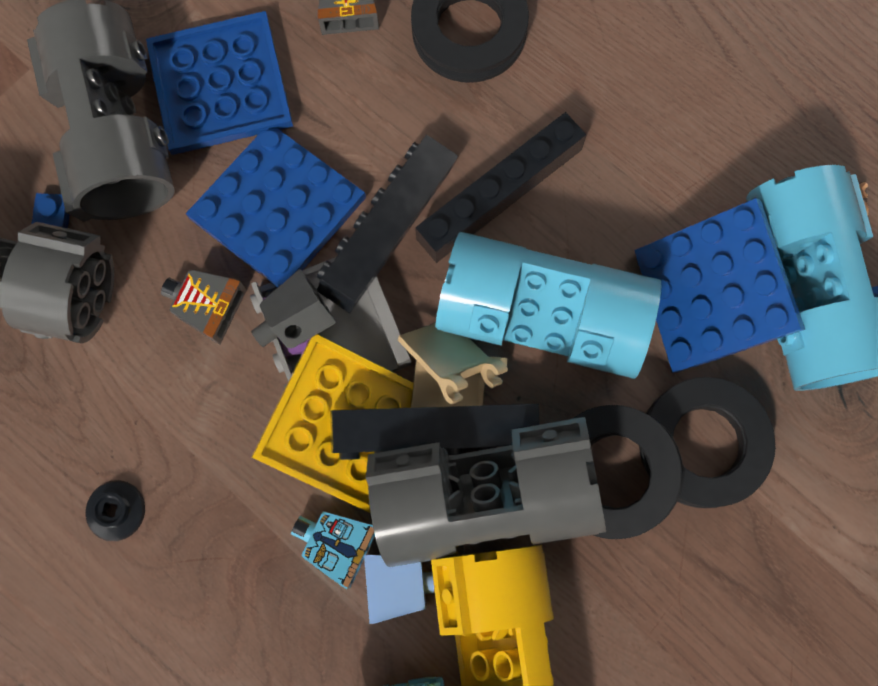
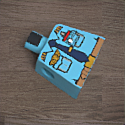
M324 511L317 523L299 516L291 531V535L307 542L302 557L346 589L351 588L364 561V555L367 554L375 537L373 525Z

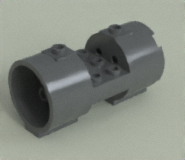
M67 0L47 8L37 17L38 25L35 30L33 29L34 37L27 39L39 96L57 108L65 106L70 129L60 139V151L52 153L66 213L83 222L90 219L119 220L144 215L162 207L174 195V186L167 162L169 155L166 145L169 144V140L162 126H157L147 117L143 118L133 115L136 113V107L131 97L142 89L146 80L145 73L148 72L144 60L147 59V53L143 44L136 39L131 16L123 7L108 0H104L103 5L86 4L85 0Z
M34 222L18 232V242L0 238V308L7 324L14 329L20 330V332L33 334L41 339H52L54 337L76 343H86L91 340L104 322L99 316L105 302H111L114 287L113 258L111 254L104 252L105 246L100 244V235Z
M585 417L513 429V445L449 456L446 449L440 447L439 442L369 454L366 480L369 490L370 512L376 542L385 564L388 567H395L434 559L462 556L464 544H478L483 541L502 538L510 539L529 534L534 545L606 532Z

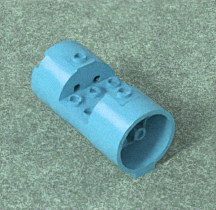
M823 165L794 171L795 176L785 178L777 184L773 178L757 186L749 192L746 201L757 198L762 202L805 327L803 331L777 339L782 347L783 355L786 357L793 389L795 391L814 390L878 377V297L873 295L860 244L873 237L857 175H850L849 171L846 172L845 166Z
M458 233L440 295L436 317L437 330L502 346L504 340L568 356V363L633 379L638 376L650 345L661 296L660 279L526 249V247L473 234Z

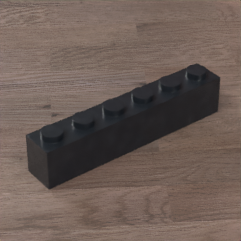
M564 112L416 226V240L431 258L438 263L452 252L459 232L474 235L578 154L583 148L586 133L567 112Z
M427 134L420 144L414 142L404 157L407 159V162L403 167L398 164L388 178V181L391 182L386 190L381 187L370 203L374 207L369 213L363 211L353 225V228L356 229L351 238L347 235L343 237L335 250L338 256L332 263L327 260L316 276L320 279L317 292L348 313H351L448 176L458 158L457 154Z
M539 404L331 410V452L339 453L340 460L360 459V452L380 453L438 442L441 448L446 449L448 455L463 454V448H476V451L509 446L513 445V429L540 425Z

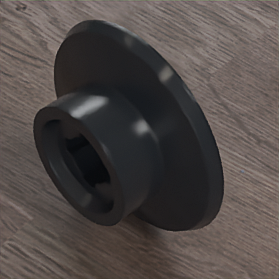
M121 480L106 482L96 488L87 501L85 509L87 524L90 530L103 540L120 541L134 534L142 524L145 515V502L142 494L134 485ZM110 504H115L118 507L114 517L107 514Z

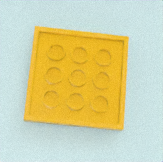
M317 334L309 339L251 458L371 513L366 470L368 455L374 454V452H360V459L340 460L339 453H332L330 411L411 408L414 383Z

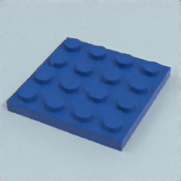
M266 11L146 38L163 126L169 140L167 146L171 155L255 136L263 130L275 127L279 130L293 127Z
M275 127L261 131L185 214L192 222L276 287H279L299 269L303 271L366 199V194Z
M760 199L750 200L634 250L642 275L661 280V296L656 321L672 373H678L805 330Z

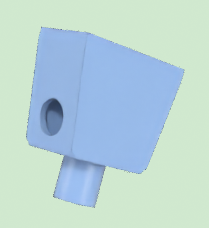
M364 555L369 624L379 623L426 609L425 594L435 593L433 573L423 572L422 562L388 567L381 555Z

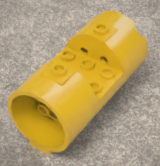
M542 545L431 560L440 635H455L461 686H553L554 680L551 674L548 639L544 623L553 620L554 616Z

